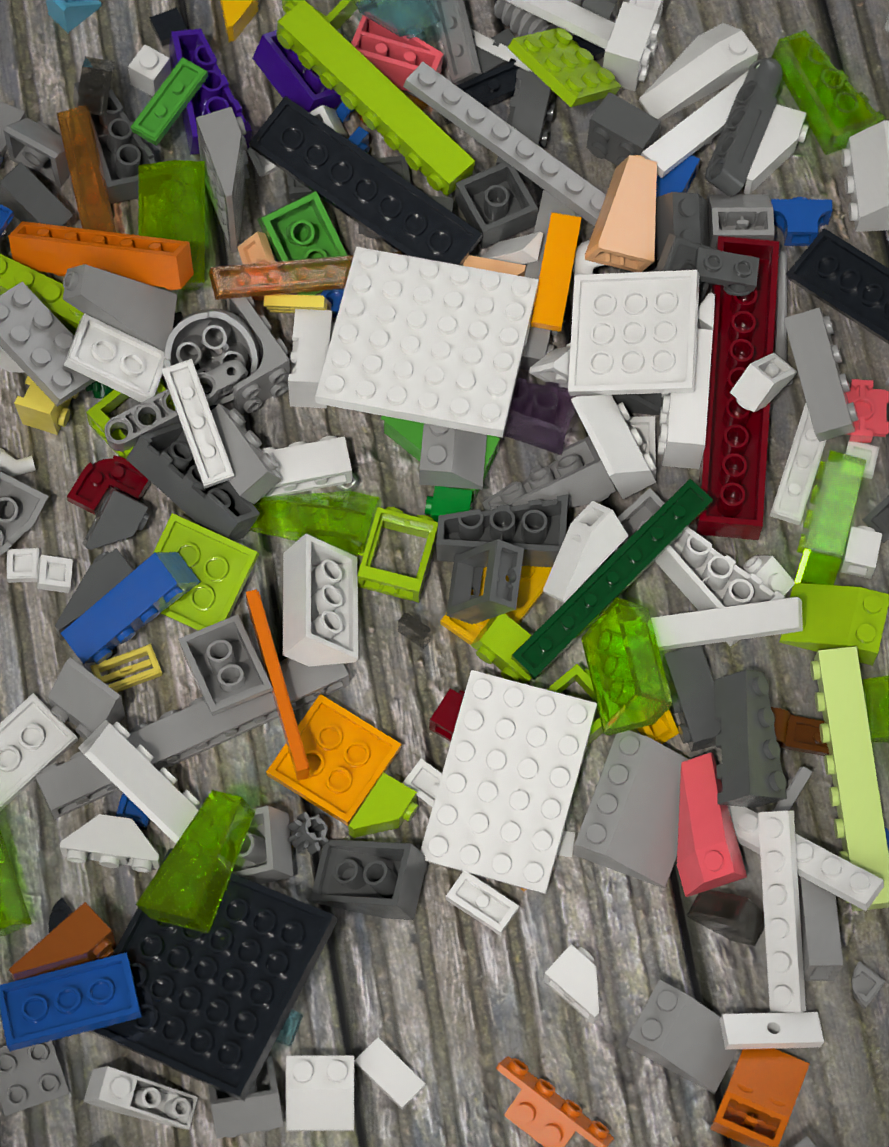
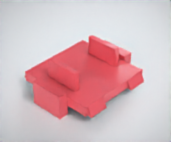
M852 379L850 391L846 392L848 403H854L858 415V420L853 422L855 432L846 434L849 435V442L871 443L873 436L886 437L889 434V422H886V404L889 403V391L873 389L874 380Z

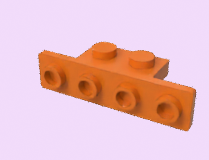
M507 1056L499 1062L496 1069L521 1088V1091L504 1116L543 1147H566L576 1132L596 1147H609L614 1138L609 1134L610 1132L604 1124L596 1120H590L582 1113L583 1111L578 1104L559 1096L551 1083L544 1079H537L528 1072L529 1068L521 1060Z

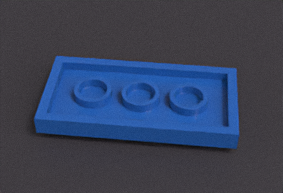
M127 952L0 985V1014L9 1052L142 1017Z

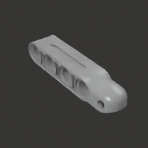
M230 360L206 373H197L201 385L207 384L212 387L211 393L206 395L209 407L217 399L232 392L233 387L246 378L248 371L241 361ZM169 389L111 418L105 425L104 431L108 445L115 451H126L134 447L141 435L179 423L177 411L167 407L168 403L172 400ZM151 413L156 416V420L151 425H143L139 422L141 416ZM117 428H124L128 431L127 437L123 440H115L111 437V434Z

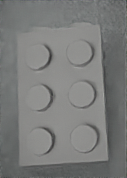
M235 283L225 289L227 311L239 316L252 329L259 345V361L261 363L251 376L233 387L235 409L240 414H244L245 412L252 413L262 405V402L272 396L274 398L279 397L288 390L290 360L287 357L288 350L280 338L275 340L270 333L272 328L263 314L259 316L254 310L255 304L247 291L242 292Z

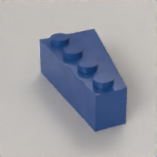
M155 552L62 631L61 635L83 664L95 662L100 664L112 655V649L130 640L138 629L155 619L159 613L199 584L200 581L178 552Z

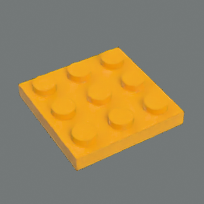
M319 694L298 725L309 764L310 776L307 779L297 781L287 743L266 771V775L348 826L382 773L386 772L402 748V744L322 694Z

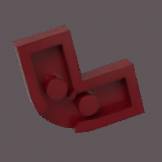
M114 456L113 458L103 459L93 464L91 462L87 464L68 493L67 500L95 515L111 487L140 501L151 481L123 457Z

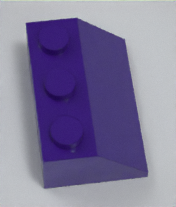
M277 30L262 35L252 59L282 98L288 97L308 112L321 105L334 109L342 102L341 96L334 89L330 90L325 87L319 75L313 69H307L302 65L294 51L286 49L280 44L277 39Z

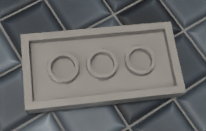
M23 282L0 295V346L56 406H59L95 382V380L64 366L74 336Z

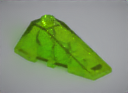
M353 491L262 497L253 504L260 515L249 531L298 541L302 536L308 534L350 554L363 556L380 497Z

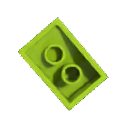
M795 583L792 587L790 598L799 597L802 600L803 631L781 634L779 643L818 652V650L857 646L859 663L873 666L883 634L889 607V594L862 587Z

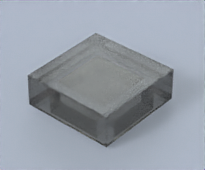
M404 613L398 620V632L425 649L431 640V628L409 613Z

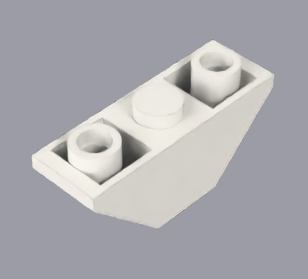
M99 814L60 843L62 856L67 857L68 861L74 863H86V860L99 861L101 866L108 868H118L119 864L132 866L133 870L145 873L151 872L152 869L158 870L161 865L159 854L131 818Z

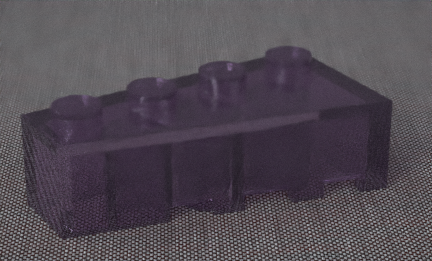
M517 378L503 436L562 455L578 417V413L571 401L576 396H570L568 388L559 387V383L546 382V385L527 383V379Z

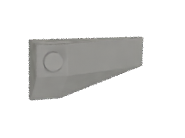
M1 471L0 556L34 525L48 498L46 494Z

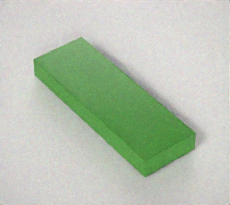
M182 57L131 125L132 132L157 146L208 78V72Z

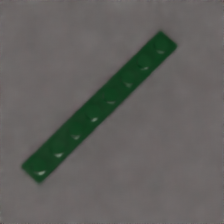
M689 479L512 654L511 659L535 680L712 504L713 499L693 480Z

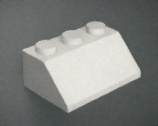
M886 120L850 136L846 149H842L841 152L842 166L847 167L848 176H845L846 194H851L852 201L848 206L849 220L854 221L856 232L889 230V120Z
M612 395L576 396L572 398L571 401L622 499L656 483L652 471L657 468L649 453L643 455L638 446L644 443L636 427L629 429L626 421L631 419L623 402L616 404Z

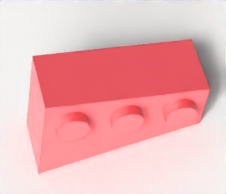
M366 6L351 44L398 89L408 91L403 87L404 83L422 62L441 74L442 52L414 35L409 37L397 29L396 24L391 21L384 22L374 15L373 10Z

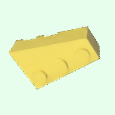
M27 376L25 384L30 386L25 396H17L14 402L22 424L58 435L61 426L65 427L69 420L70 409L68 407L71 399H76L79 392L59 406H56L34 381Z

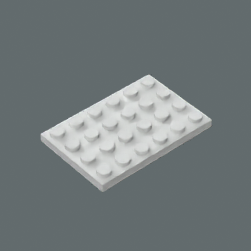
M471 670L420 850L425 855V861L546 894L598 704Z

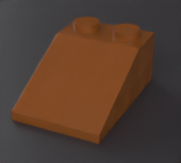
M84 902L8 970L13 981L110 957L115 952L114 949H116L117 945L112 930Z

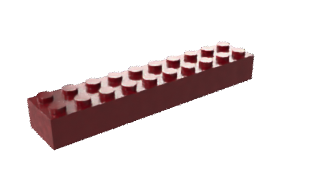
M718 236L715 249L759 258L757 286L748 295H730L724 291V286L712 284V293L715 294L706 441L700 464L699 487L713 499V502L697 518L696 533L699 535L759 540L763 527L770 402L766 407L753 412L741 407L736 401L737 398L730 392L750 363L773 353L780 241Z

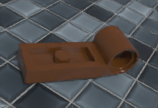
M771 707L775 717L776 740L780 748L820 756L829 755L827 743H822L820 737V724H823L824 721L790 715V712L787 710Z

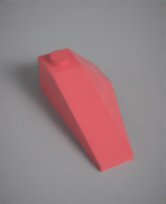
M712 752L681 762L677 868L685 897L747 878L728 805L717 804V793L723 792L721 780L717 778V766Z

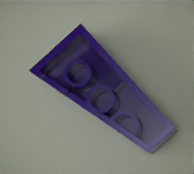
M202 29L172 31L169 45L172 68L174 69L183 57L208 72V78L182 111L190 155L200 154L196 117L228 107H232L235 117L241 116L246 130L244 138L247 148H250L249 142L251 141L253 130L249 122H246L238 100L232 95L229 83L225 75H222L217 65V59Z

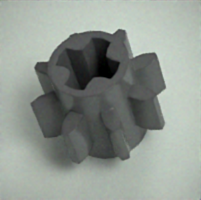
M303 812L297 816V820L288 824L289 829H291L288 841H291L292 845L297 848L298 853L307 849L309 854L312 855L329 841L325 837L329 827L320 818L319 814L309 818L307 812Z

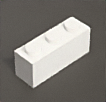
M326 436L317 442L306 443L300 441L294 442L285 448L275 449L267 447L261 449L263 454L268 453L278 465L275 470L282 480L260 500L352 483V468L345 436L338 438L336 436Z

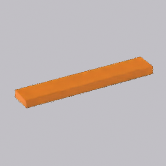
M257 589L246 592L247 607L267 677L273 688V698L297 781L304 780L310 776L309 764L260 594Z

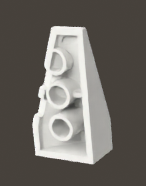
M722 23L699 35L639 98L638 102L646 113L662 121L734 82L757 61L758 51L741 29Z

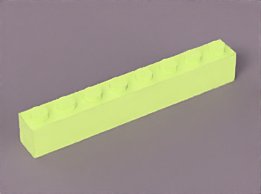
M857 646L818 650L814 661L810 662L812 680L818 681L819 692H815L816 709L818 712L822 711L824 723L820 724V737L822 743H827L829 755L824 757L826 774H832L833 787H829L831 806L837 807L838 819H834V831L836 838H841L843 851H839V857L883 880V889L867 910L889 908V853ZM851 904L852 912L863 911L857 906Z

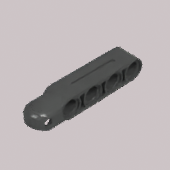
M759 59L750 66L707 167L705 179L727 196L736 195L745 184L776 107V93L783 76L782 66L776 59Z

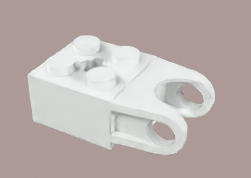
M630 0L629 3L624 1L622 3L605 50L603 68L608 69L614 74L615 80L622 88L636 91L638 82H644L649 69L648 62L650 57L654 56L658 43L656 39L660 30L659 22L662 16L663 0Z

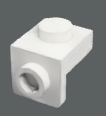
M756 555L751 557L743 566L745 572L750 575L752 573L763 580L762 584L773 592L777 590L785 595L795 584L794 580L773 556Z

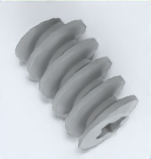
M497 0L494 6V15L497 18H502V22L506 26H510V30L514 34H518V37L558 28L554 24L548 26L550 22L504 0Z

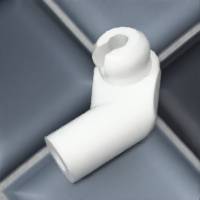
M0 448L1 472L14 477L36 471L32 456L16 460L7 454L4 449Z

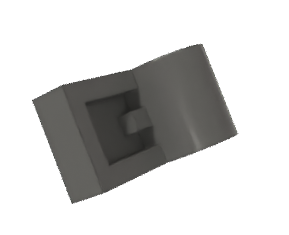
M698 247L695 255L694 270H698L700 282L724 286V291L730 295L745 296L754 291L757 286L759 258Z

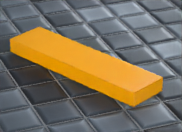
M551 212L531 327L559 332L562 330L582 217Z

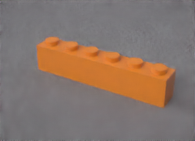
M22 221L8 235L12 259L37 272L54 273L57 276H65L67 269L86 264L151 286L165 287L167 290L182 289L194 275L189 241Z

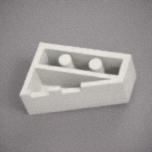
M295 309L292 336L293 346L290 356L291 373L288 376L289 403L292 407L327 408V405L315 403V395L335 326L332 311Z

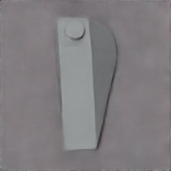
M588 436L553 455L555 461L545 468L537 465L530 470L531 474L524 482H512L482 502L485 511L497 509V506L509 504L511 507L528 504L530 500L541 499L542 501L557 499V496L568 494L567 508L588 505L592 501L601 502L607 499L616 489Z

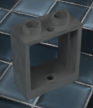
M497 539L455 555L446 616L473 625L516 610L524 548ZM487 567L484 592L482 596H479L483 568ZM506 575L509 577V582L506 581Z

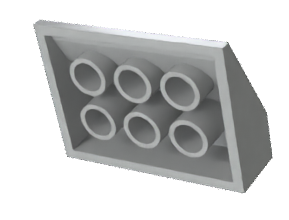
M228 107L196 117L202 177L230 251L234 253L238 250L245 204V180L249 179L250 176L246 166L248 158L245 152L247 149L244 138L246 134L245 126L241 116L235 117L232 107Z
M619 727L576 839L573 855L665 889L677 857L681 762L690 759L649 737Z

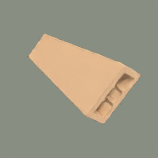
M629 155L615 168L585 253V260L632 272H642L654 262L657 162L647 160L640 155Z

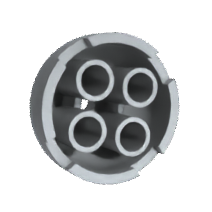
M202 309L183 318L172 330L165 347L164 366L166 368L192 359L194 365L197 363L200 365L197 373L203 371L206 373L227 361L239 360L248 371L247 378L258 369L260 360L259 345L252 329L239 316L222 309ZM222 348L221 354H215L212 351V349L217 350ZM202 384L204 392L212 391L211 386ZM233 391L217 399L213 405L234 400Z

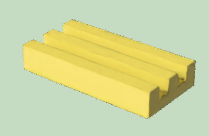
M264 295L263 306L270 310L271 313L295 314V309L331 311V303L324 296Z
M151 644L105 660L100 664L90 666L93 675L105 684L153 666L152 669L109 684L108 686L115 692H120L163 676ZM147 655L149 656V659L121 668L102 677L100 675L101 672Z

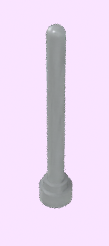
M780 250L775 310V354L789 364L787 362V329L784 318L787 317V253ZM793 379L785 387L792 385Z

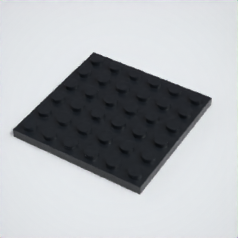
M169 848L114 950L115 952L112 954L114 956L127 952L142 1017L89 1032L245 1101L325 947L338 918L329 912Z

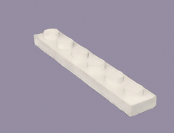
M728 805L738 843L760 854L758 813L746 807ZM795 834L798 875L858 908L867 911L883 889V880Z
M794 810L758 812L770 1013L806 1011Z

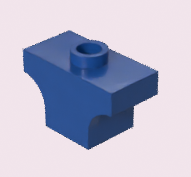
M805 197L771 199L774 225L783 233L784 246H809L817 237L818 228L823 225H829L833 211L832 200L807 199Z

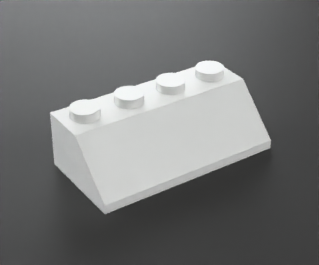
M308 534L302 536L283 553V656L309 667L356 662L358 660L357 556Z
M105 720L78 749L180 847L202 816V813L196 808L200 802L187 789L183 793L178 791L173 786L177 779L164 767L158 771L150 763L154 757L141 744L136 748L126 740L131 734L116 721L111 725Z

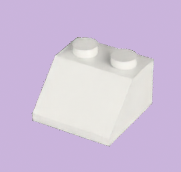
M286 1056V1131H354V1056Z

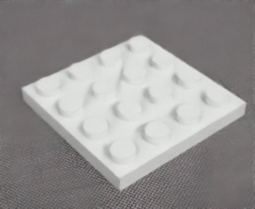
M698 270L574 275L568 393L570 396L694 392L700 277Z

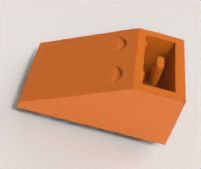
M775 1048L742 1049L710 1130L749 1147H778L810 1063Z

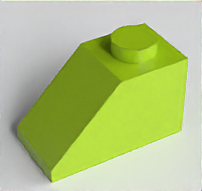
M383 772L348 825L349 835L357 838L400 828L403 821L409 822L418 809L419 805L416 804L417 792Z

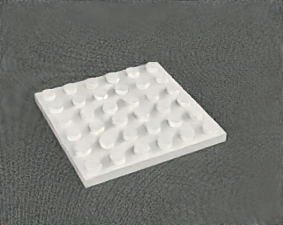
M356 247L316 391L315 403L503 438L539 279Z

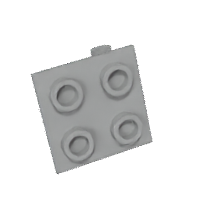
M53 1041L10 1052L7 1045L0 1047V1103L5 1116L70 1093Z

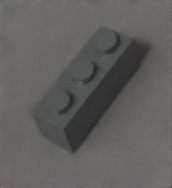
M691 646L665 653L661 666H658L662 683L668 684L671 695H668L671 711L673 714L678 713L681 724L678 725V730L683 744L688 743L691 752L715 746L716 735L721 731V723L715 719L714 681L702 646Z

